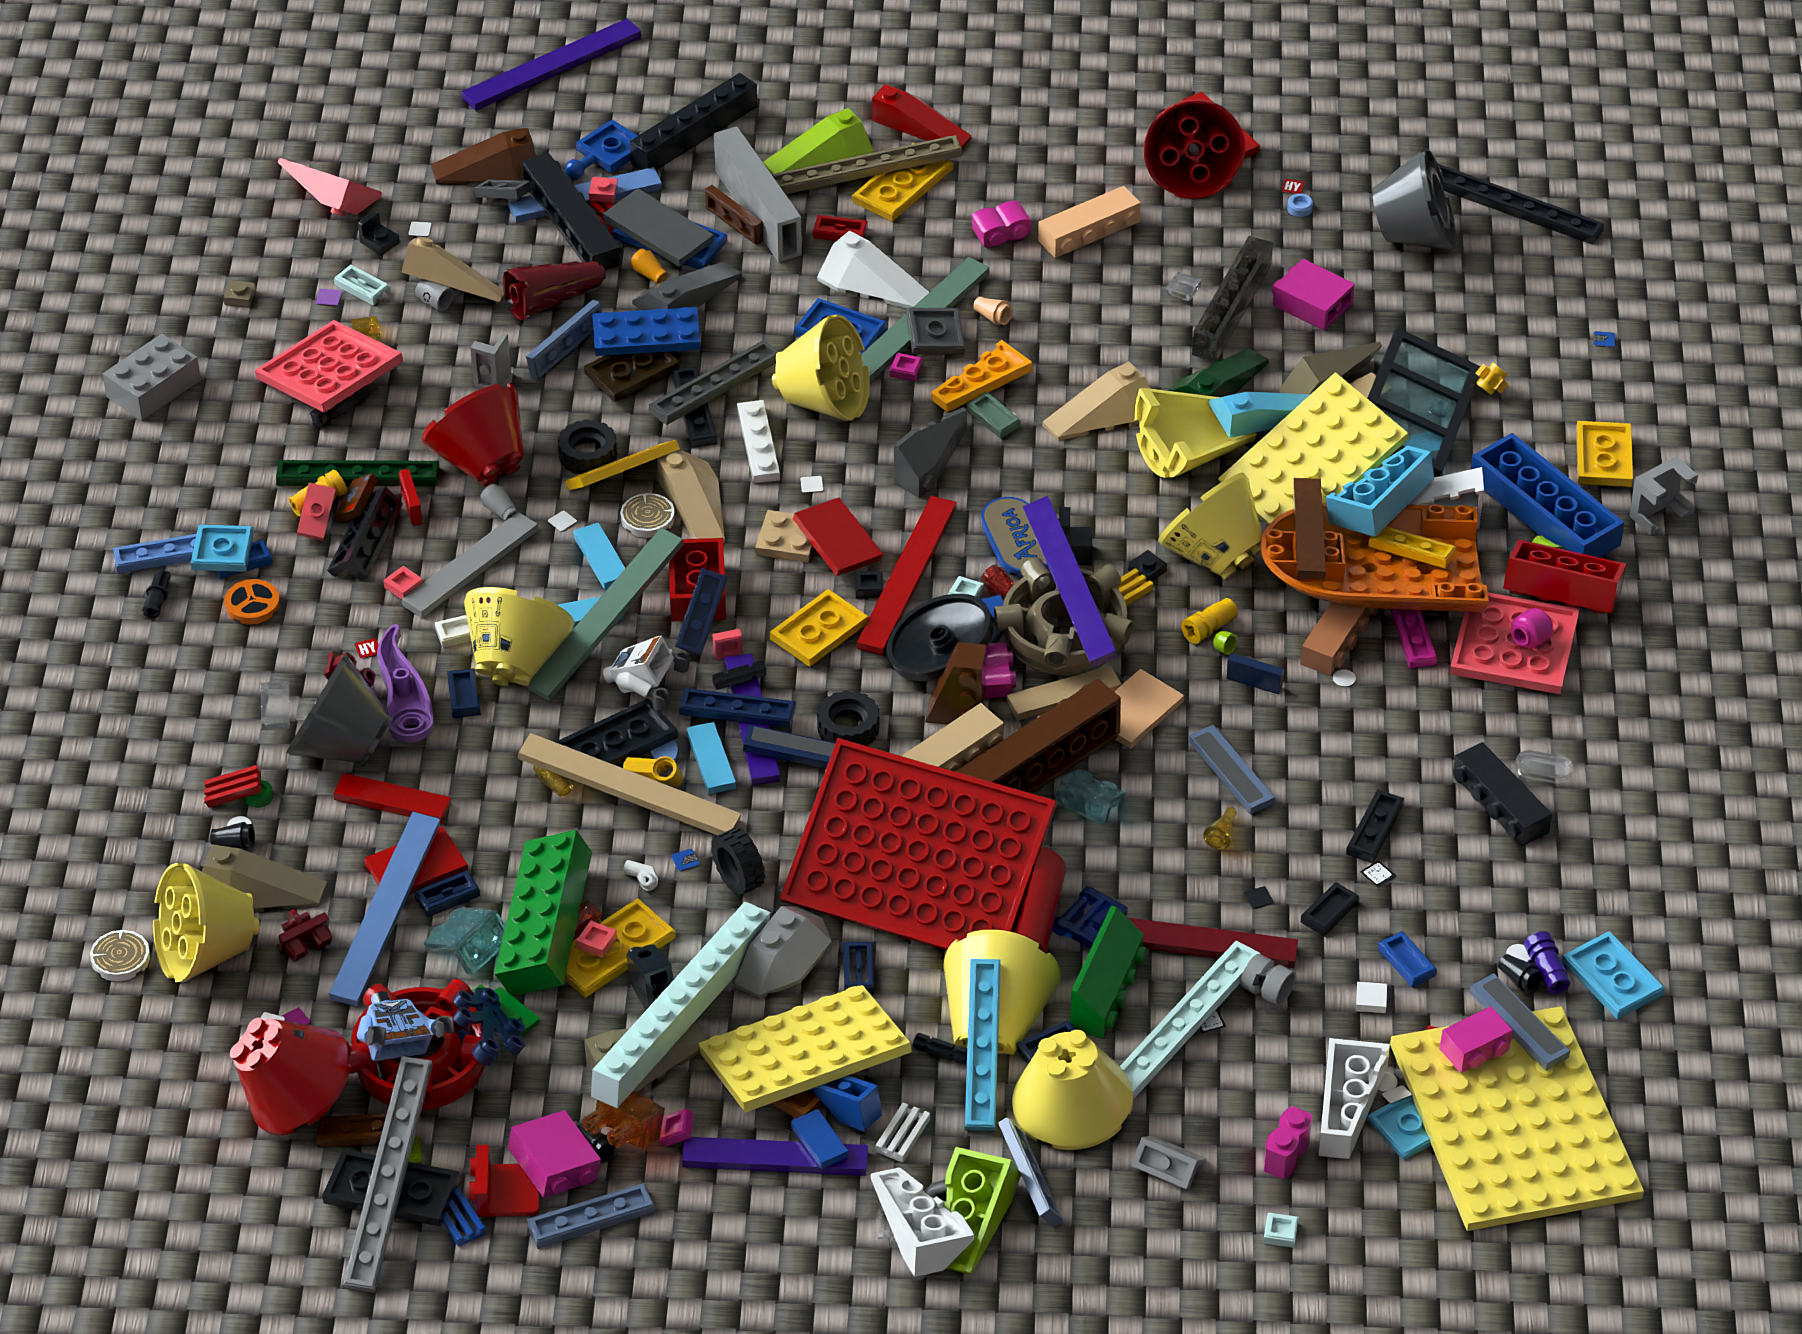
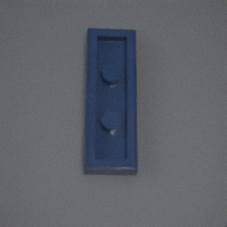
M701 568L675 644L676 648L699 656L702 655L728 576Z

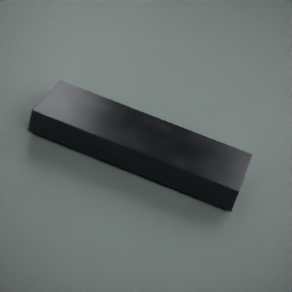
M1377 789L1346 848V855L1374 863L1404 805V798Z

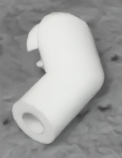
M631 860L625 862L623 873L637 877L640 886L644 890L651 891L657 887L658 877L652 866Z

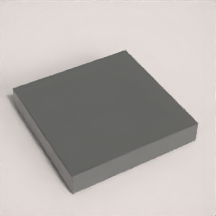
M907 308L906 318L912 354H964L965 344L958 308Z

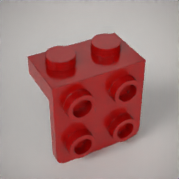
M476 1145V1158H470V1175L475 1176V1182H469L470 1201H475L477 1216L537 1215L539 1212V1191L519 1164H491L489 1145Z

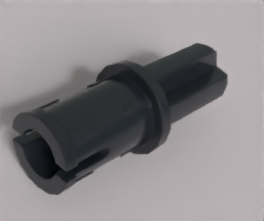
M162 568L158 569L152 584L146 590L147 599L142 611L149 618H157L160 615L162 603L168 597L167 588L171 579L169 571H165Z

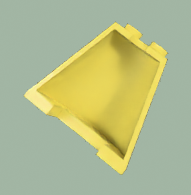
M1149 388L1139 389L1135 405V420H1139L1140 433L1136 434L1137 442L1145 462L1160 477H1177L1239 447L1254 442L1257 434L1251 433L1229 439L1209 405V400L1220 397Z
M1003 930L974 931L968 933L967 938L961 941L956 939L949 946L944 959V972L954 1044L957 1047L962 1046L965 1048L968 1045L970 959H1000L998 1053L1014 1055L1017 1043L1023 1041L1061 981L1060 967L1052 954H1045L1038 948L1039 943L1028 937Z

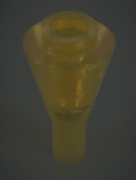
M1228 807L1222 817L1204 830L1203 839L1209 847L1217 850H1224L1229 847L1232 822L1237 814L1235 808Z

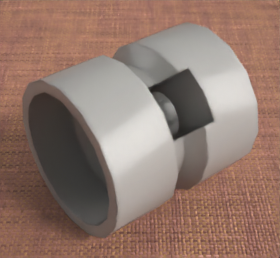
M1256 954L1245 967L1240 985L1241 988L1255 995L1262 993L1264 1000L1275 1006H1280L1286 1001L1294 987L1296 973L1283 965L1275 967L1273 960L1262 954Z

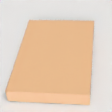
M1139 669L1114 691L1121 697L1120 734H1118L1115 740L1131 749L1184 702V695L1144 670Z

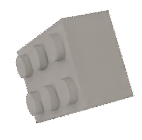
M160 334L102 373L106 397L141 421L201 381L198 357L164 334Z

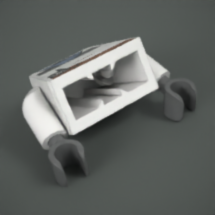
M661 635L623 649L614 664L604 668L603 675L608 684L616 682L621 692L634 691L645 698L650 696L653 698V707L657 710H664L665 703L669 704V692L666 688H657L655 690L653 688L659 685L672 661H674L675 671L680 673L687 672L690 665V656L685 651L672 653V649L668 648Z

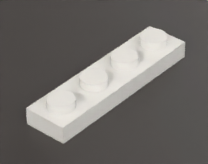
M764 401L737 403V412L753 484L779 481L780 472Z

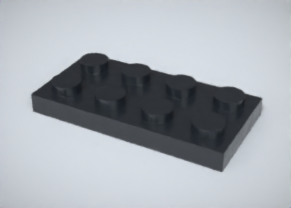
M647 698L555 743L620 766L624 764L627 757H639L678 738V732L675 726L660 710L655 709L653 703Z
M343 1149L323 1192V1204L362 1211L376 1155ZM408 1162L394 1218L440 1227L459 1184V1171Z

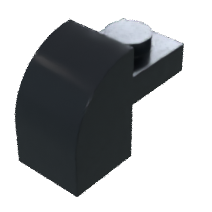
M1059 507L1058 520L1078 565H1092V527H1070V507Z

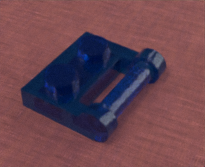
M1086 886L1079 893V898L1062 917L1055 919L1052 930L1059 936L1066 935L1091 949L1111 905L1117 907L1125 916H1127L1128 907L1092 887ZM1088 905H1093L1076 924L1072 923Z

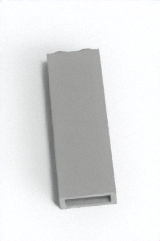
M737 126L714 133L715 172L734 200L763 222V241L778 263L801 256V216Z

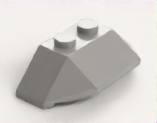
M781 906L750 943L734 982V987L760 999L766 997L768 993L782 991L800 984L832 945L823 918L798 906Z

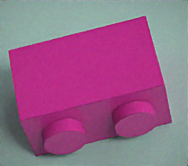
M1490 1006L1443 1029L1439 1050L1460 1073H1463L1471 1068L1479 1067L1483 1062L1495 1056L1499 1057L1505 1054L1510 1049L1513 1030Z

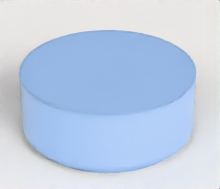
M1294 194L1288 199L1287 210L1296 217L1308 216L1313 210V200L1305 194Z

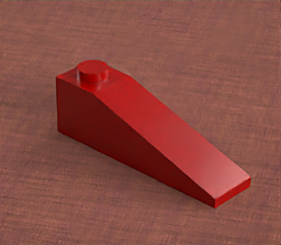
M884 84L872 97V121L925 141L956 135L962 149L971 140L969 133L922 99L908 92Z

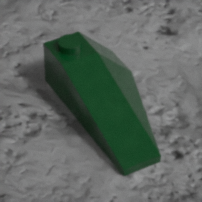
M1247 348L1179 379L1167 391L1213 397L1233 395L1269 363V359Z

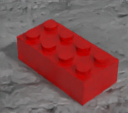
M1519 539L1508 558L1503 589L1510 590L1511 593L1516 595L1529 594L1537 596L1542 601L1555 600L1564 602L1566 606L1573 608L1580 606L1590 608L1593 612L1599 614L1612 613L1621 594L1627 564Z

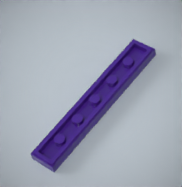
M752 653L725 657L726 670L746 664L752 666L751 663L754 662ZM752 677L753 680L730 686L732 694L762 697L759 681L755 677ZM738 722L743 746L749 725L769 729L768 725ZM744 752L751 785L780 782L776 758Z
M691 1137L684 1140L682 1167L866 1176L868 1145L844 1144L848 1150V1158L821 1170L802 1142Z

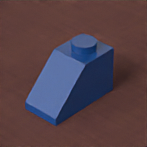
M848 1075L812 1088L813 1092L835 1118L844 1125L865 1131L882 1116L878 1085Z

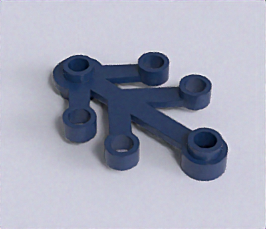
M479 987L474 991L473 995L460 990L454 997L453 1002L459 1009L453 1015V1019L458 1025L468 1027L470 1024L481 1023V1040L472 1050V1054L477 1061L483 1065L491 1066L498 1058L500 1046L494 1041V1033L511 1054L518 1055L525 1047L524 1041L519 1037L525 1029L524 1025L515 1018L509 1019L500 1008L499 996L494 990L487 987ZM470 1007H475L478 1011L471 1012L468 1009Z

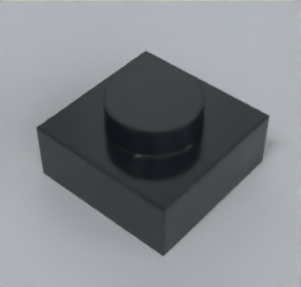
M1146 550L1128 563V571L1130 572L1136 568L1139 571V576L1143 574L1147 582H1152L1167 572V563L1151 551Z

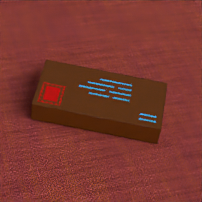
M373 473L352 481L335 515V518L340 523L361 516L378 481Z

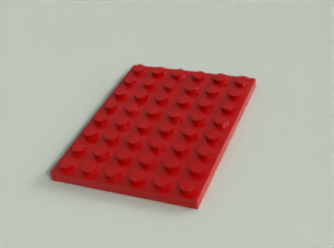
M837 738L780 900L791 905L946 951L956 939L961 941L967 938L968 933L974 931L1003 930L1013 932L1031 881L1036 860L1041 852L1057 806L1056 800Z

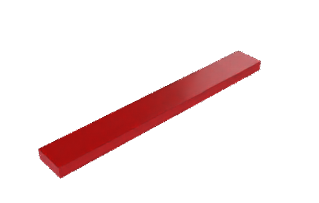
M935 496L929 498L857 641V649L884 655L889 636L897 623L902 619L957 509L956 501Z

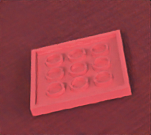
M333 320L257 368L255 374L258 380L322 412H326L344 399L351 397L364 386L371 384L381 375L391 371L395 366L403 362L401 352Z
M1488 592L1489 603L1484 612H1464L1450 667V674L1561 694L1580 609ZM1531 608H1538L1551 618L1553 634L1549 640L1538 647L1526 649L1518 645L1512 638V622L1525 611Z

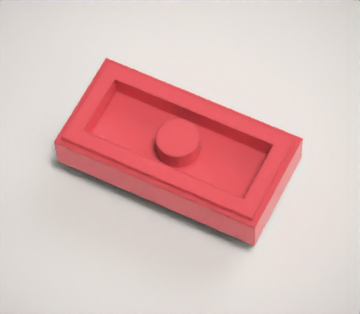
M309 482L297 530L298 536L320 541L324 540L336 488Z

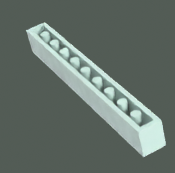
M744 902L593 1068L591 1097L616 1108L623 1103L737 975L750 943L769 922V911Z

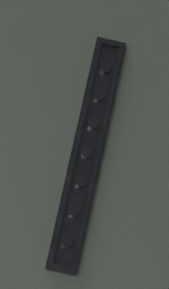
M1438 164L1444 179V183L1441 184L1445 192L1592 245L1604 230V223Z

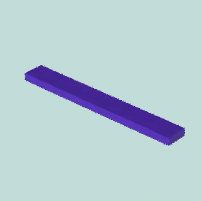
M628 18L465 89L461 91L462 99L475 111L637 40L641 38V30Z
M1046 496L1023 506L1091 666L1095 667L1118 657L1049 497Z

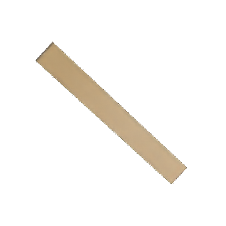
M532 733L529 734L518 753L519 760L715 835H720L735 828L740 821L741 813Z

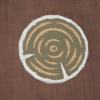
M644 493L631 497L622 505L620 512L622 526L630 530L631 534L637 537H653L660 528L666 530L669 527L670 529L675 520L673 504L666 497L659 494Z
M128 930L111 931L101 936L93 944L90 952L94 971L100 973L102 978L111 981H124L136 977V973L141 970L143 972L150 961L148 942L142 935Z

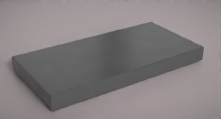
M638 188L603 213L604 221L679 267L714 241V234Z

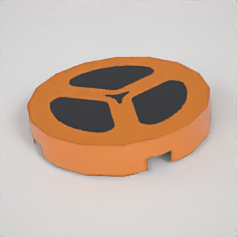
M260 579L238 582L228 589L225 595L226 613L232 620H240L241 624L253 625L268 621L273 617V613L276 610L278 612L280 608V597L276 587L268 581Z

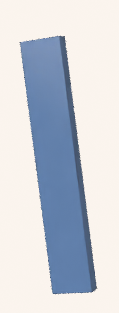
M654 167L608 177L617 179L618 187L615 200L625 198L637 188L645 193L662 190V183ZM591 182L574 185L578 192H582L586 203L591 206V202H593L589 201ZM533 195L522 197L521 200L515 202L508 201L509 209L516 223L548 216Z

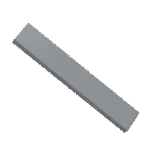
M520 512L515 513L403 597L402 605L420 618H423L538 531V524Z

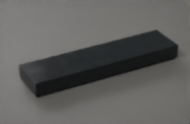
M698 366L672 370L675 389L700 376ZM708 402L683 416L691 448L718 444Z

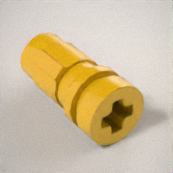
M336 470L325 474V477L321 476L318 478V482L314 483L336 488L333 500L347 493L345 482ZM308 486L288 498L292 510L299 517L302 513Z
M1225 598L1207 607L1202 612L1194 613L1181 622L1184 636L1193 644L1200 643L1205 638L1210 637L1213 631L1220 629L1238 616L1237 606L1231 599Z

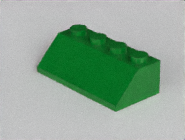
M1112 905L1071 990V1025L1075 1030H1081L1085 1034L1104 1039L1109 1028H1114L1118 1016L1116 1011L1118 1007L1124 1006L1128 993L1126 989L1128 985L1133 986L1137 976L1136 968L1138 964L1142 965L1147 954V948L1143 947L1144 934L1117 907Z

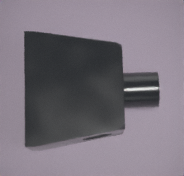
M654 944L644 947H633L626 955L631 986L645 1010L651 1006L674 980L671 963ZM653 984L657 986L655 991H652V989H655Z

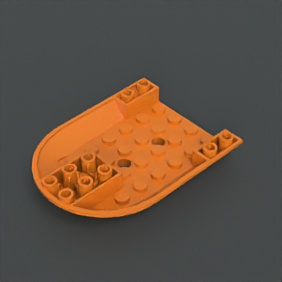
M1322 503L1326 566L1325 580L1297 578L1294 509L1276 517L1266 527L1261 538V554L1268 568L1292 588L1320 600L1376 609L1484 612L1489 603L1487 585H1482L1477 554L1476 534L1478 520L1476 507L1466 505L1441 506L1438 504L1430 506L1407 505L1386 526L1455 546L1456 555L1446 568L1369 547L1371 535L1329 524L1327 503Z

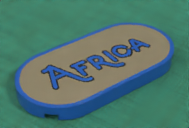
M1000 497L985 505L981 514V524L1001 568L1009 574L1012 572L1017 574V577L1023 578L1020 572L1022 565L1034 557L1040 558L1048 568V564L1023 509V506L1029 503L1016 497Z

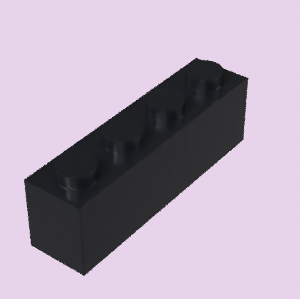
M1484 742L1455 755L1453 769L1455 780L1471 793L1475 801L1481 803L1492 819L1497 820L1502 825L1509 837L1514 838L1521 846H1524L1550 833L1552 813Z

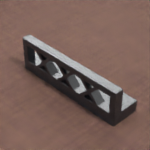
M386 486L372 492L361 516L352 519L327 569L332 576L348 569L359 581L368 577L403 506V503Z

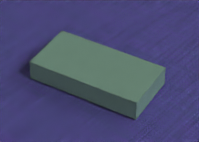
M988 392L967 404V411L1000 439L1021 427V420Z

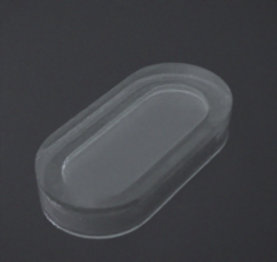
M1527 750L1517 755L1515 769L1519 775L1526 778L1564 783L1572 776L1573 764L1568 758Z

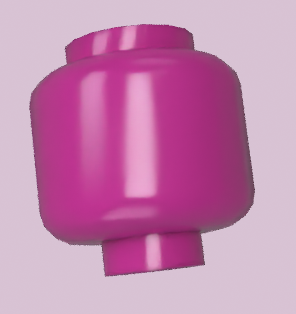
M1531 608L1513 620L1511 627L1512 638L1518 645L1526 649L1536 648L1552 636V620L1544 611L1538 608Z

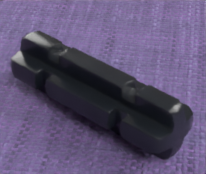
M761 660L751 663L752 666L748 664L726 670L727 673L725 674L723 671L713 674L712 682L716 690L727 688L728 684L734 686L753 680L752 677H755V679L765 677L767 675L766 666Z
M922 1033L916 1034L913 1040L914 1048L924 1052L927 1050L930 1054L948 1060L954 1059L957 1063L967 1065V1048L962 1046L957 1048L953 1043L934 1037L930 1039V1036Z

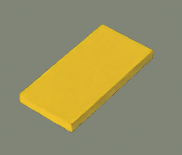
M944 160L875 175L852 195V202L893 222L953 170V162Z
M672 440L655 445L566 480L565 484L568 491L590 485L680 449L677 440Z
M637 898L599 923L617 930V939L603 958L578 949L576 944L578 938L573 940L564 980L586 998L628 970L626 955L631 948L654 944L660 949L676 938V931Z

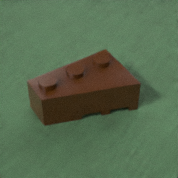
M957 643L946 664L943 675L938 680L934 693L932 692L929 698L925 722L948 725L978 704L982 703L985 706L986 645Z

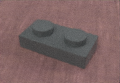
M488 179L474 187L476 197L486 198L487 201L505 198L509 202L521 200L523 195L532 191L530 181Z

